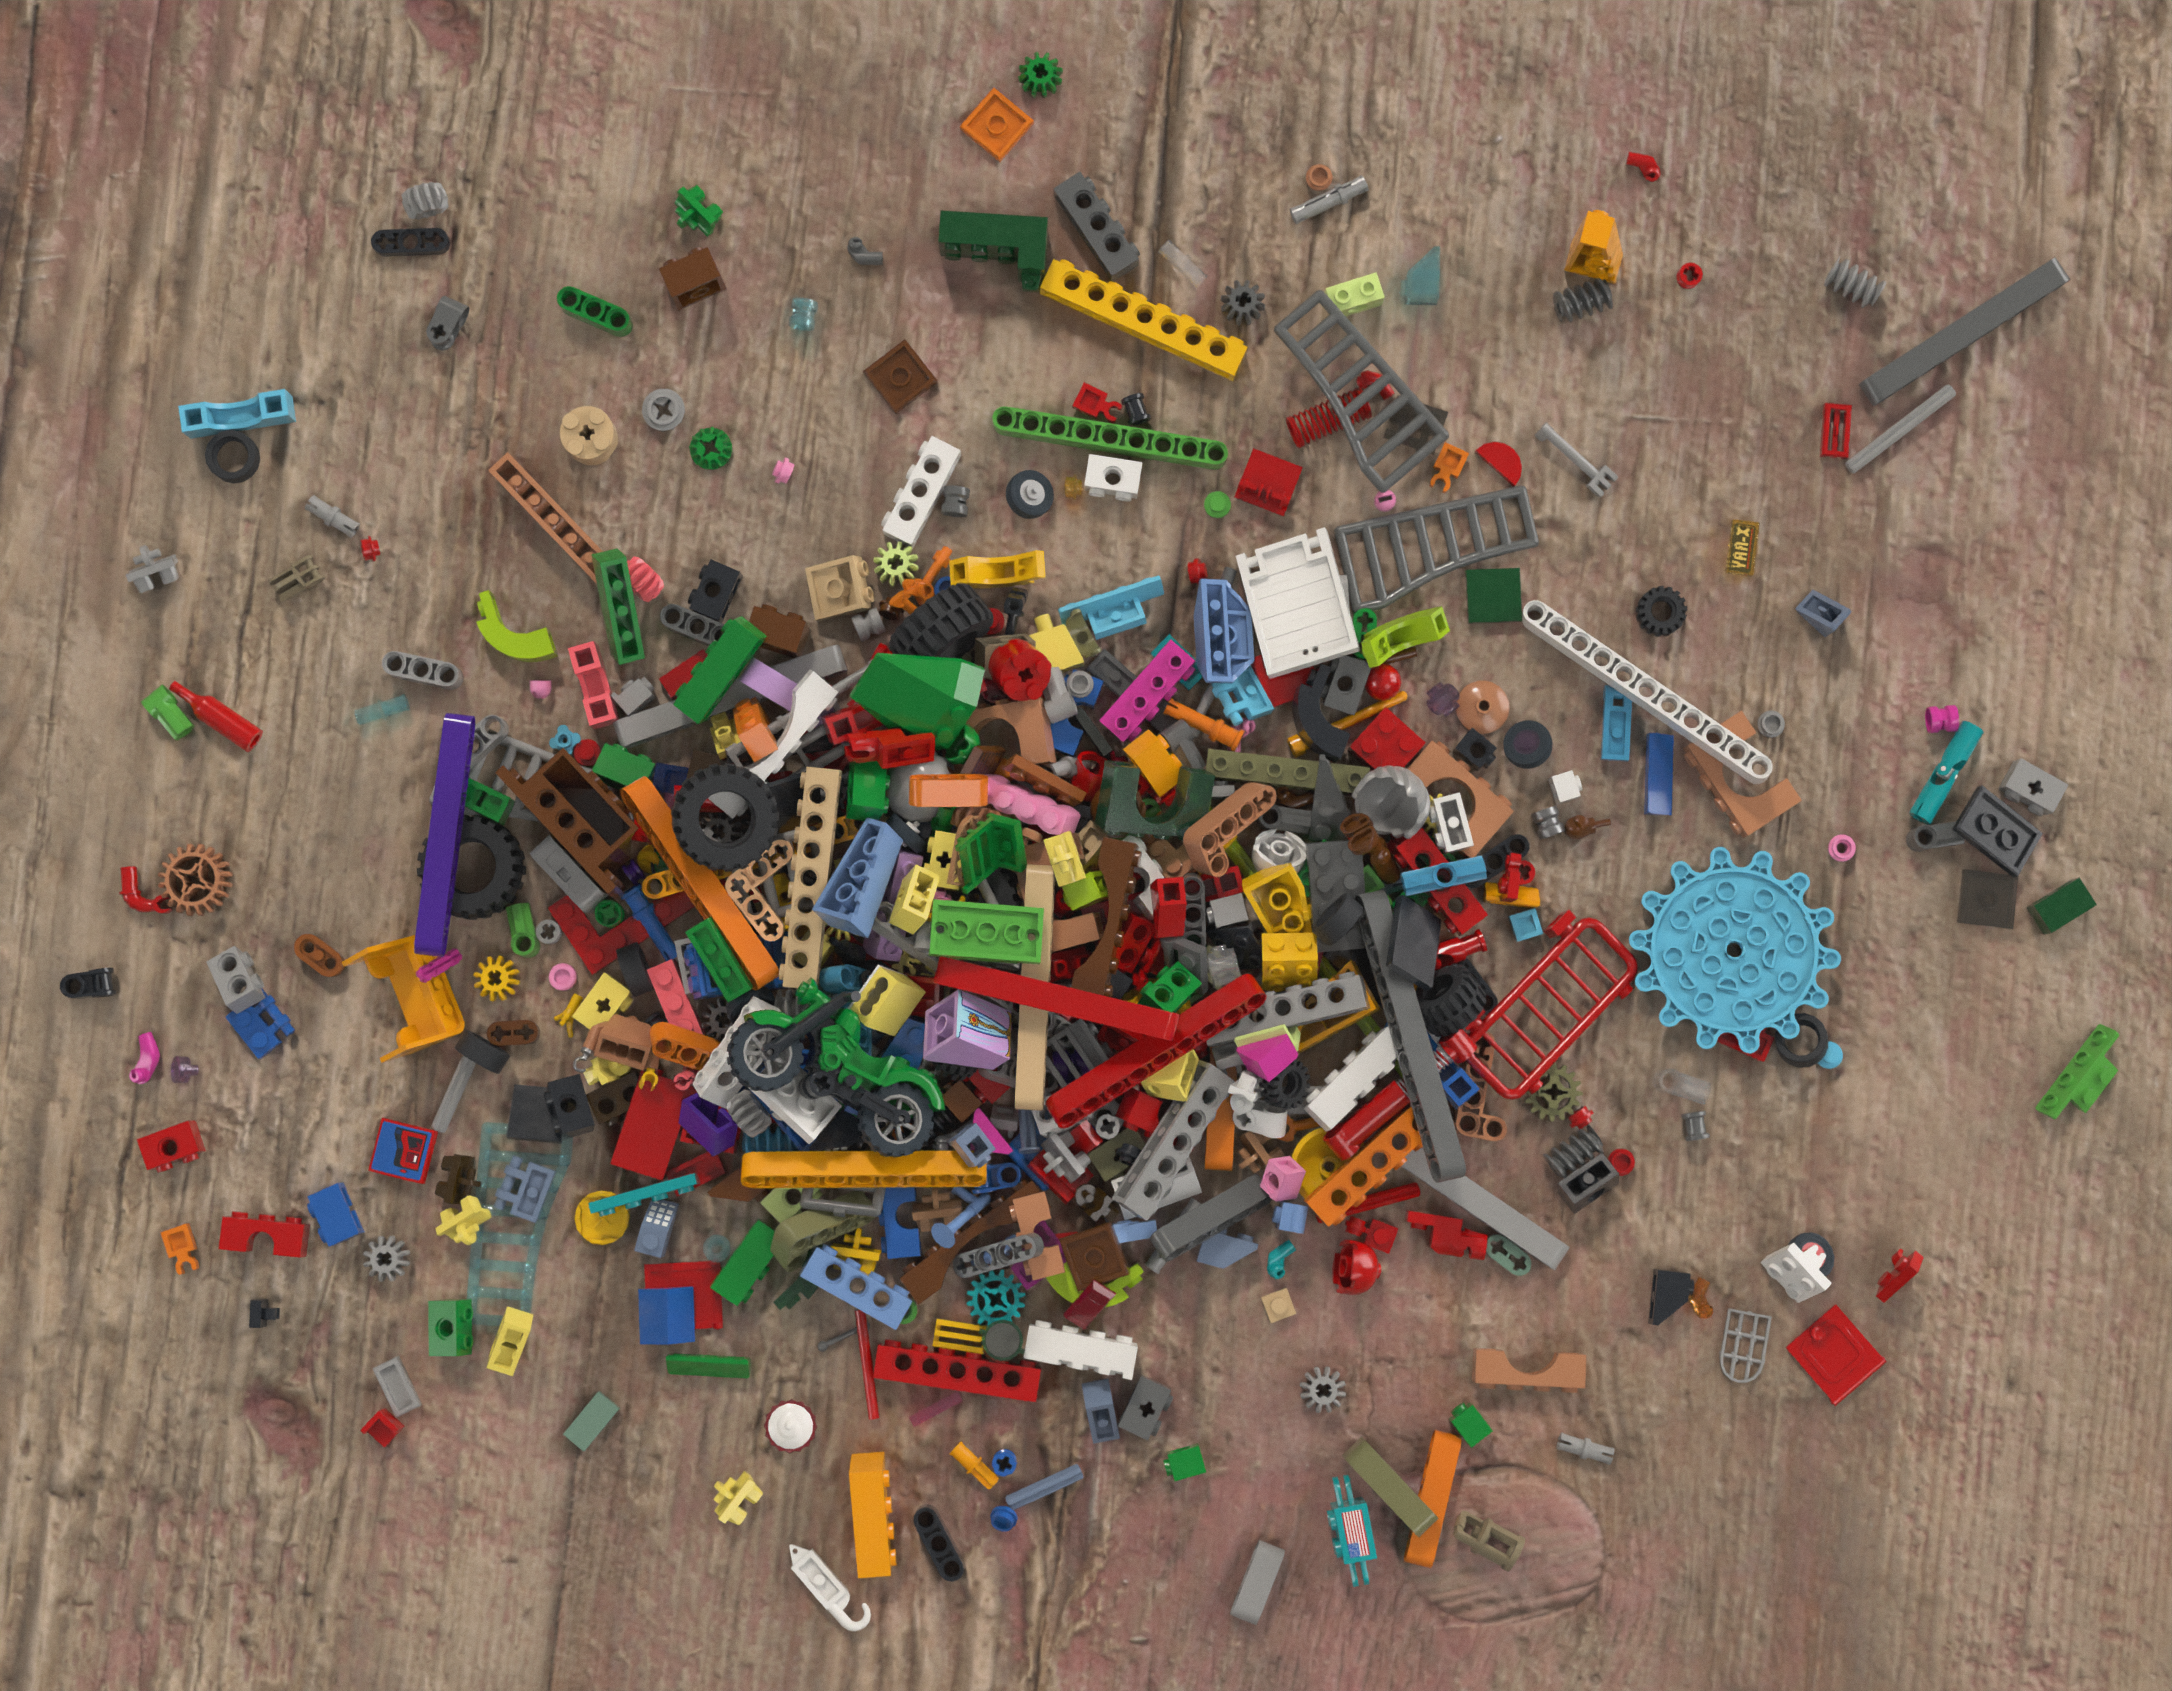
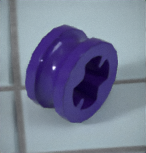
M634 859L629 860V865H622L621 867L632 883L636 885L639 879L644 880L646 876Z

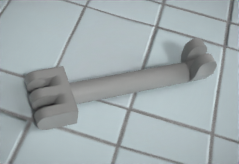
M1547 422L1536 432L1535 437L1543 442L1548 439L1591 478L1586 487L1599 498L1604 495V492L1597 486L1598 484L1606 490L1611 487V484L1604 477L1607 476L1613 482L1617 480L1618 476L1606 465L1602 466L1598 471L1557 434L1554 428Z

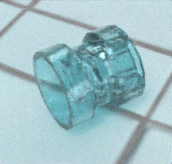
M793 298L791 304L793 314L789 317L788 326L798 330L813 331L816 323L814 314L818 310V302L807 298Z

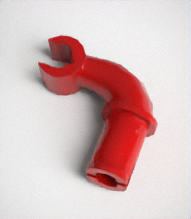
M136 866L120 868L122 891L119 892V895H122L124 902L131 909L145 913L156 911L161 914H168L173 910L170 908L162 909L161 905H159L162 901L169 900V897L162 898L159 895L155 899H146L141 896V890H138Z

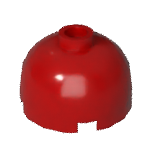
M1344 1239L1339 1244V1246L1343 1247L1341 1253H1335L1333 1260V1284H1338L1339 1289H1336L1337 1293L1360 1295L1367 1292L1374 1285L1376 1279H1379L1381 1264L1378 1263V1258L1369 1245L1355 1240Z

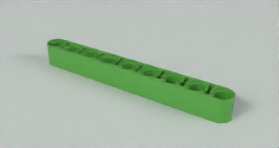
M1007 406L997 408L992 416L995 431L1003 436L1212 470L1222 468L1226 464L1228 457L1226 445L1216 440ZM1001 416H1009L1012 419L1011 424L1004 427L1000 426L997 421ZM1028 420H1034L1038 423V427L1033 431H1029L1024 428V423ZM1055 424H1060L1065 430L1060 435H1054L1051 433L1050 428ZM1085 428L1091 432V436L1087 439H1080L1076 433L1078 430ZM1106 433H1114L1118 439L1115 443L1108 444L1103 440V436ZM1133 437H1139L1143 440L1144 444L1139 448H1134L1129 444V440ZM1160 441H1165L1170 445V449L1167 452H1159L1155 445ZM1185 446H1193L1197 453L1191 457L1185 456L1182 452ZM1212 450H1218L1222 453L1223 458L1219 461H1213L1209 458L1208 453Z

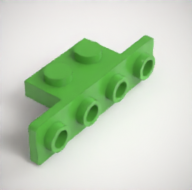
M2102 1024L2097 1025L2035 1109L2045 1116L2056 1119L2070 1101L2078 1110L2087 1113L2118 1072V1069L2104 1055L2119 1037V1033Z

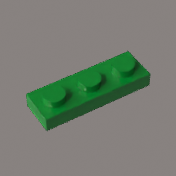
M711 917L685 932L728 1003L753 988V985Z

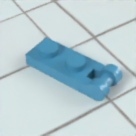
M1605 685L1603 690L1601 760L1627 762L1629 761L1632 701L1610 685ZM1613 699H1622V706H1613Z

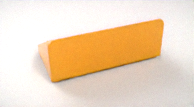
M1486 882L1484 884V903L1532 909L1540 906L1539 890L1537 888L1519 886L1518 899L1509 903L1500 901L1501 894L1498 893V883Z

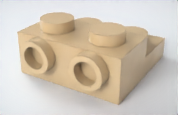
M851 555L805 568L816 621L841 615H852L872 609L871 602H874V593L870 586L867 587L866 576L869 575V567L865 560L862 561V557Z

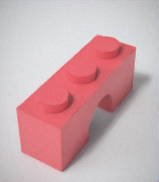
M591 641L568 648L574 673L578 677L584 696L582 701L589 726L595 730L612 725L613 722L619 720L614 699L611 696L612 691L599 645Z
M671 959L647 969L668 1023L706 1036L699 1015L692 1006L688 995L685 994L677 962Z

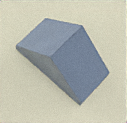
M1812 590L1795 608L1824 637L1833 633L1851 614L1849 608L1815 590Z

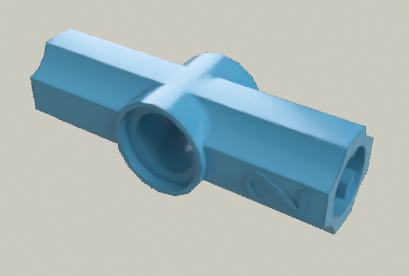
M1482 855L1400 873L1405 896L1487 879ZM1439 869L1449 871L1451 878L1448 883H1442L1438 880L1437 872Z

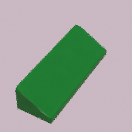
M670 1353L666 1356L668 1373L673 1375L747 1379L750 1377L751 1359L750 1357Z

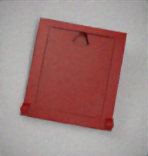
M720 1260L644 1264L645 1289L693 1286L695 1329L713 1328L719 1330L723 1328L722 1296L710 1288L711 1283L721 1271Z
M1836 1304L1785 1347L1827 1395L1830 1403L1834 1406H1837L1887 1362Z

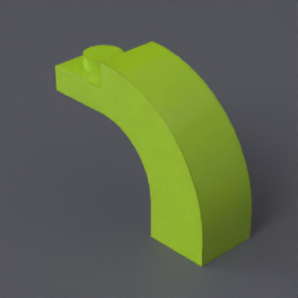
M490 590L479 593L481 601L477 602L481 616H486V619L476 623L484 638L494 648L505 656L522 662H541L558 657L549 629L545 627L529 633H515L508 630L502 622L494 594Z
M1442 606L1397 618L1364 635L1365 640L1361 642L1363 656L1367 659L1369 668L1381 665L1399 651L1415 645L1440 640L1450 632Z
M1066 1262L1064 1263V1273L1049 1276L1046 1279L1057 1293L1073 1303L1084 1290L1078 1292ZM1138 1262L1129 1268V1275L1102 1284L1116 1293L1106 1307L1116 1305L1129 1298L1123 1288L1127 1285L1131 1289L1143 1279L1140 1275L1144 1270Z

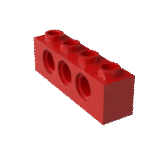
M1423 828L1413 837L1406 839L1393 849L1396 852L1394 858L1403 869L1407 867L1409 871L1420 869L1415 864L1417 855H1424L1428 858V867L1449 863ZM1446 869L1438 870L1437 876L1443 878L1445 883H1448L1451 878L1449 871ZM1465 884L1448 887L1443 891L1433 890L1426 892L1429 896L1427 902L1436 913L1440 910L1446 918L1443 923L1452 934L1457 933L1461 936L1488 916L1487 912ZM1451 898L1460 900L1462 909L1459 913H1454L1449 909L1448 902Z

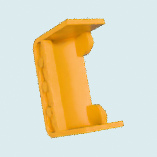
M415 935L367 947L342 961L343 967L365 961L367 969L372 976L378 979L389 977L408 1026L399 1030L396 1035L398 1048L380 1057L381 1063L413 1054L460 1034L464 1029V1019L445 971L436 977H432L426 983L420 982L419 978L416 977V971L425 964H429L437 956L415 954Z

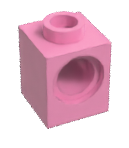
M1290 1156L1269 1159L1260 1187L1276 1202L1296 1199L1306 1171Z

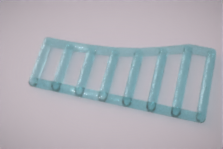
M483 1123L481 1127L477 1180L482 1181L481 1187H476L475 1197L478 1198L481 1208L490 1210L491 1216L521 1218L510 1214L512 1206H505L504 1210L493 1207L494 1205L486 1204L487 1188H501L504 1178L488 1177L490 1161L511 1162L512 1156L515 1155L523 1158L522 1163L533 1162L543 1165H556L558 1167L532 1235L483 1232L484 1222L478 1225L479 1231L476 1232V1242L471 1244L466 1298L472 1299V1324L500 1326L503 1318L502 1315L476 1314L478 1297L521 1300L520 1310L531 1314L534 1280L541 1240L550 1210L571 1163L573 1137L562 1140L561 1155L491 1150L492 1133L507 1135L508 1124ZM515 1179L511 1190H519L522 1180ZM482 1242L529 1246L526 1262L481 1259ZM480 1270L524 1273L522 1289L479 1286Z

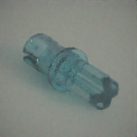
M402 694L385 701L379 699L378 703L356 709L354 715L357 723L363 725L382 718L387 720L388 716L410 710L406 695Z

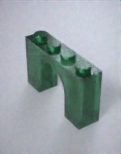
M1105 760L1095 818V825L1103 829V833L1118 836L1120 832H1128V835L1143 838L1145 834H1153V837L1168 840L1170 836H1178V839L1183 840L1186 830L1209 812L1215 775L1206 769L1180 767L1175 797L1169 808L1158 816L1142 817L1136 806V793L1141 768L1130 762Z

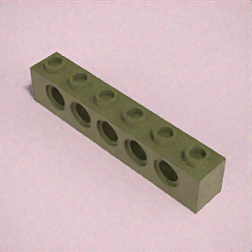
M1208 749L1204 779L1244 784L1253 781L1271 787L1279 788L1286 786L1288 789L1311 790L1314 792L1319 762ZM1330 763L1337 785L1339 784L1343 795L1352 796L1359 782L1370 772V767Z

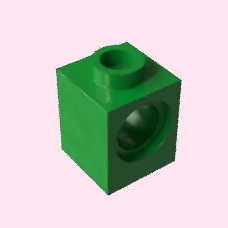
M1463 1402L1451 1411L1453 1416L1449 1418V1421L1471 1448L1493 1432L1470 1402L1467 1405Z
M1198 1443L1168 1451V1459L1163 1460L1167 1476L1173 1475L1174 1481L1206 1473Z

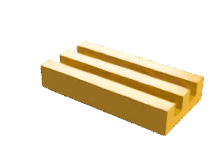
M937 1318L932 1346L987 1354L984 1347V1339L990 1328L984 1325ZM941 1325L984 1332V1337L942 1331ZM942 1336L981 1342L983 1344L982 1347L939 1341V1338Z

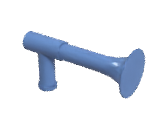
M953 1187L951 1193L957 1195L969 1205L947 1225L943 1223L934 1224L931 1228L934 1240L944 1248L953 1247L955 1244L954 1233L991 1202V1197L988 1193H982L979 1197H976L963 1187Z

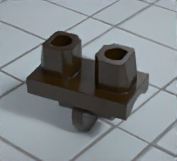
M460 1154L443 1157L441 1168L444 1171L450 1172L448 1182L439 1181L435 1189V1195L443 1198V1202L461 1205L460 1200L466 1196H471L473 1186L481 1187L482 1181L474 1180L477 1170L473 1169L475 1157Z
M1084 1183L1077 1187L1074 1195L1075 1201L1095 1221L1100 1217L1105 1222H1110L1119 1214V1211L1110 1204L1113 1201L1111 1197L1098 1186Z

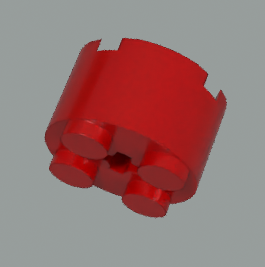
M1022 639L1009 640V643L996 648L990 657L988 665L989 674L995 685L1014 700L1027 701L1040 698L1051 676L1052 665L1047 657L1032 644Z

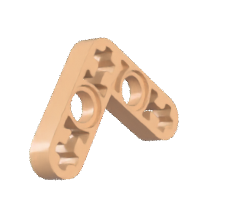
M783 839L772 842L769 851L765 850L761 855L762 858L758 860L765 862L768 870L764 876L758 877L753 873L752 867L756 862L754 860L748 864L749 867L739 868L728 877L725 883V889L760 936L767 941L780 939L784 935L785 925L757 887L792 860V855L795 854L794 847L789 841ZM777 845L781 847L787 846V857L785 859L783 857L775 859L773 862L777 866L773 868L771 861L764 855L768 852L769 856L772 857L777 853ZM734 879L738 881L744 880L745 884L742 887L746 893H749L751 890L754 892V895L747 897L743 903H741L739 898L744 897V895L739 890H732ZM753 899L759 900L763 905L762 912L758 915H752L748 911V903ZM768 911L771 916L766 919L771 924L777 923L779 926L776 929L778 933L776 936L774 934H766L765 931L768 929V926L764 921L760 925L756 922V920L764 917Z

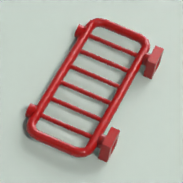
M1570 910L1561 912L1543 930L1550 939L1560 936L1561 939L1483 1020L1480 1017L1485 1013L1484 1010L1478 1014L1473 1022L1463 1029L1464 1031L1469 1030L1471 1032L1469 1037L1475 1043L1483 1036L1524 1078L1516 1088L1509 1089L1475 1054L1466 1060L1493 1090L1504 1099H1519L1527 1091L1531 1095L1538 1091L1543 1085V1082L1540 1080L1542 1075L1618 996L1624 999L1632 992L1633 987L1630 983L1637 975V961L1633 954L1599 920L1590 917L1583 918L1572 926L1571 923L1576 916ZM1585 929H1593L1625 961L1627 970L1619 980L1577 939ZM1572 942L1614 983L1601 999L1559 957ZM1554 961L1596 1002L1583 1018L1541 976ZM1536 980L1578 1021L1565 1037L1523 995ZM1518 998L1560 1040L1546 1056L1504 1014ZM1500 1017L1542 1059L1528 1075L1486 1033Z

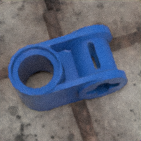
M1012 1162L995 1165L987 1164L986 1183L982 1186L974 1187L972 1193H986L1016 1186L1020 1183L1023 1172L1017 1164ZM1006 1167L1014 1168L1017 1173V1178L1012 1183L1006 1182L1003 1179L1002 1173Z

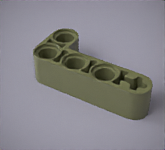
M854 1190L831 1200L872 1206V1202L863 1191ZM809 1209L784 1220L777 1226L770 1251L786 1272H793L804 1264L809 1249L870 1223L875 1217L845 1214V1217L834 1216V1212Z
M1362 1436L1342 1454L1343 1458L1418 1537L1439 1519Z

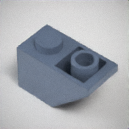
M1227 1229L1200 1244L1196 1261L1224 1269L1256 1251L1258 1244L1253 1242L1254 1237L1238 1233L1237 1238L1226 1235Z

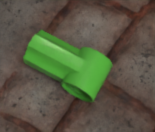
M163 684L141 701L144 708L156 720L162 723L175 740L185 737L195 727L177 705L178 700Z
M518 903L506 907L512 937V950L524 958L535 957L540 951V942L536 936L530 903ZM526 938H530V949L522 952L520 949L521 942Z

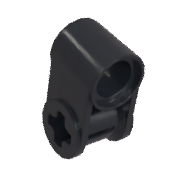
M100 968L89 970L88 972L68 974L60 982L61 993L73 999L117 995L116 990H113L112 982L114 968ZM78 979L81 988L77 993L73 994L70 985L74 980Z

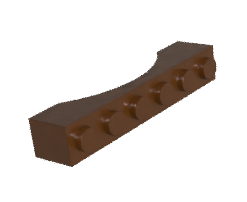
M1103 837L1098 866L1104 876L1108 889V921L1096 950L1082 966L1074 971L1071 988L1112 997L1113 986L1110 985L1112 974L1116 975L1119 959L1115 958L1117 947L1121 948L1123 945L1125 933L1121 931L1123 920H1128L1130 905L1127 904L1129 894L1134 892L1136 878H1133V872L1135 867H1139L1142 851H1138L1139 846L1136 843Z
M1024 1179L1012 1188L1015 1194L1008 1199L1001 1196L990 1204L993 1210L985 1216L980 1212L968 1221L971 1225L963 1232L958 1229L954 1233L955 1244L953 1247L939 1248L936 1244L924 1253L926 1259L921 1263L917 1264L914 1260L902 1269L904 1275L899 1279L918 1305L942 1288L946 1272L952 1260L972 1238L985 1230L999 1225L1018 1223V1221H1012L1009 1206L1014 1205L1013 1199L1041 1192L1033 1180L1027 1183Z

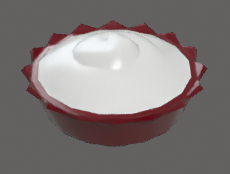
M793 1399L780 1401L778 1405L772 1406L771 1412L766 1415V1422L763 1425L766 1429L765 1437L770 1440V1445L775 1446L779 1451H786L789 1454L794 1451L800 1452L804 1447H809L811 1440L815 1438V1431L818 1428L815 1423L816 1416L812 1414L811 1408L805 1406L802 1401L796 1402Z

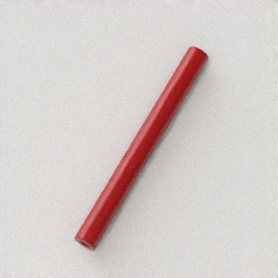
M858 1309L855 1310V1319L868 1418L873 1420L879 1418L875 1379L873 1378L874 1372L866 1313Z

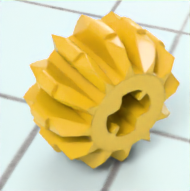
M489 956L487 957L488 966L481 962L478 964L483 972H474L473 974L474 977L481 978V981L476 982L474 987H484L480 992V996L486 997L490 993V1001L495 1002L498 995L502 1001L507 1000L505 991L511 995L516 993L511 985H520L519 980L513 979V976L518 975L520 971L519 969L510 970L514 964L512 960L504 964V957L498 956L495 963L493 957ZM494 973H501L499 978L502 982L500 984L494 983L493 985L495 979L492 975Z

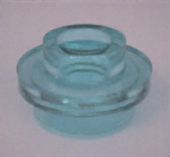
M722 1235L710 1236L703 1245L704 1255L712 1262L725 1260L731 1251L728 1239ZM715 1245H720L722 1250L719 1253H714L712 1248Z

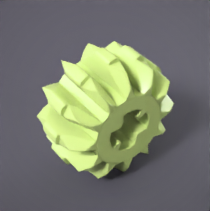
M898 541L896 549H893L891 542L887 543V552L883 548L878 549L879 554L883 558L874 557V563L880 565L874 569L875 574L883 573L880 577L882 583L890 578V587H894L896 580H899L902 586L905 576L908 579H914L913 574L909 571H918L919 566L913 564V562L918 560L917 554L910 555L912 552L911 546H907L902 551L903 543ZM896 559H899L903 565L898 566L897 570H893L890 563H894Z

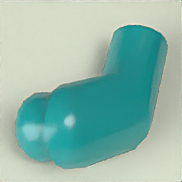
M1289 1239L1268 1254L1267 1272L1274 1279H1281L1285 1275V1258L1296 1251Z

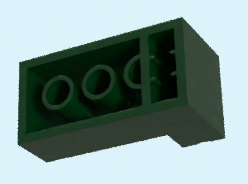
M940 210L938 239L940 255L945 256V259L951 261H959L961 257L972 258V261L980 263L987 262L988 259L998 260L1002 264H1013L1014 261H1018V282H1022V291L1038 292L1040 283L1043 282L1046 275L1048 217Z

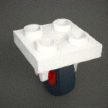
M1809 1232L1799 1234L1789 1242L1788 1246L1767 1255L1761 1264L1767 1269L1768 1274L1785 1288L1786 1293L1800 1303L1825 1291L1832 1284L1826 1276L1830 1274L1834 1267L1835 1257L1832 1247L1825 1238L1819 1234Z

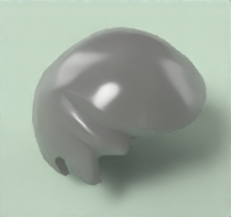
M935 751L933 762L889 768L887 774L890 775V784L888 790L885 791V797L889 798L891 810L900 818L912 823L915 821H932V818L937 814L938 807H916L909 805V777L915 774H950L947 766L954 771V765Z
M1387 765L1377 767L1375 770L1368 772L1352 794V797L1355 799L1356 812L1368 815L1378 834H1392L1395 838L1404 836L1406 839H1410L1424 825L1430 812V797L1422 780L1409 769L1400 766Z

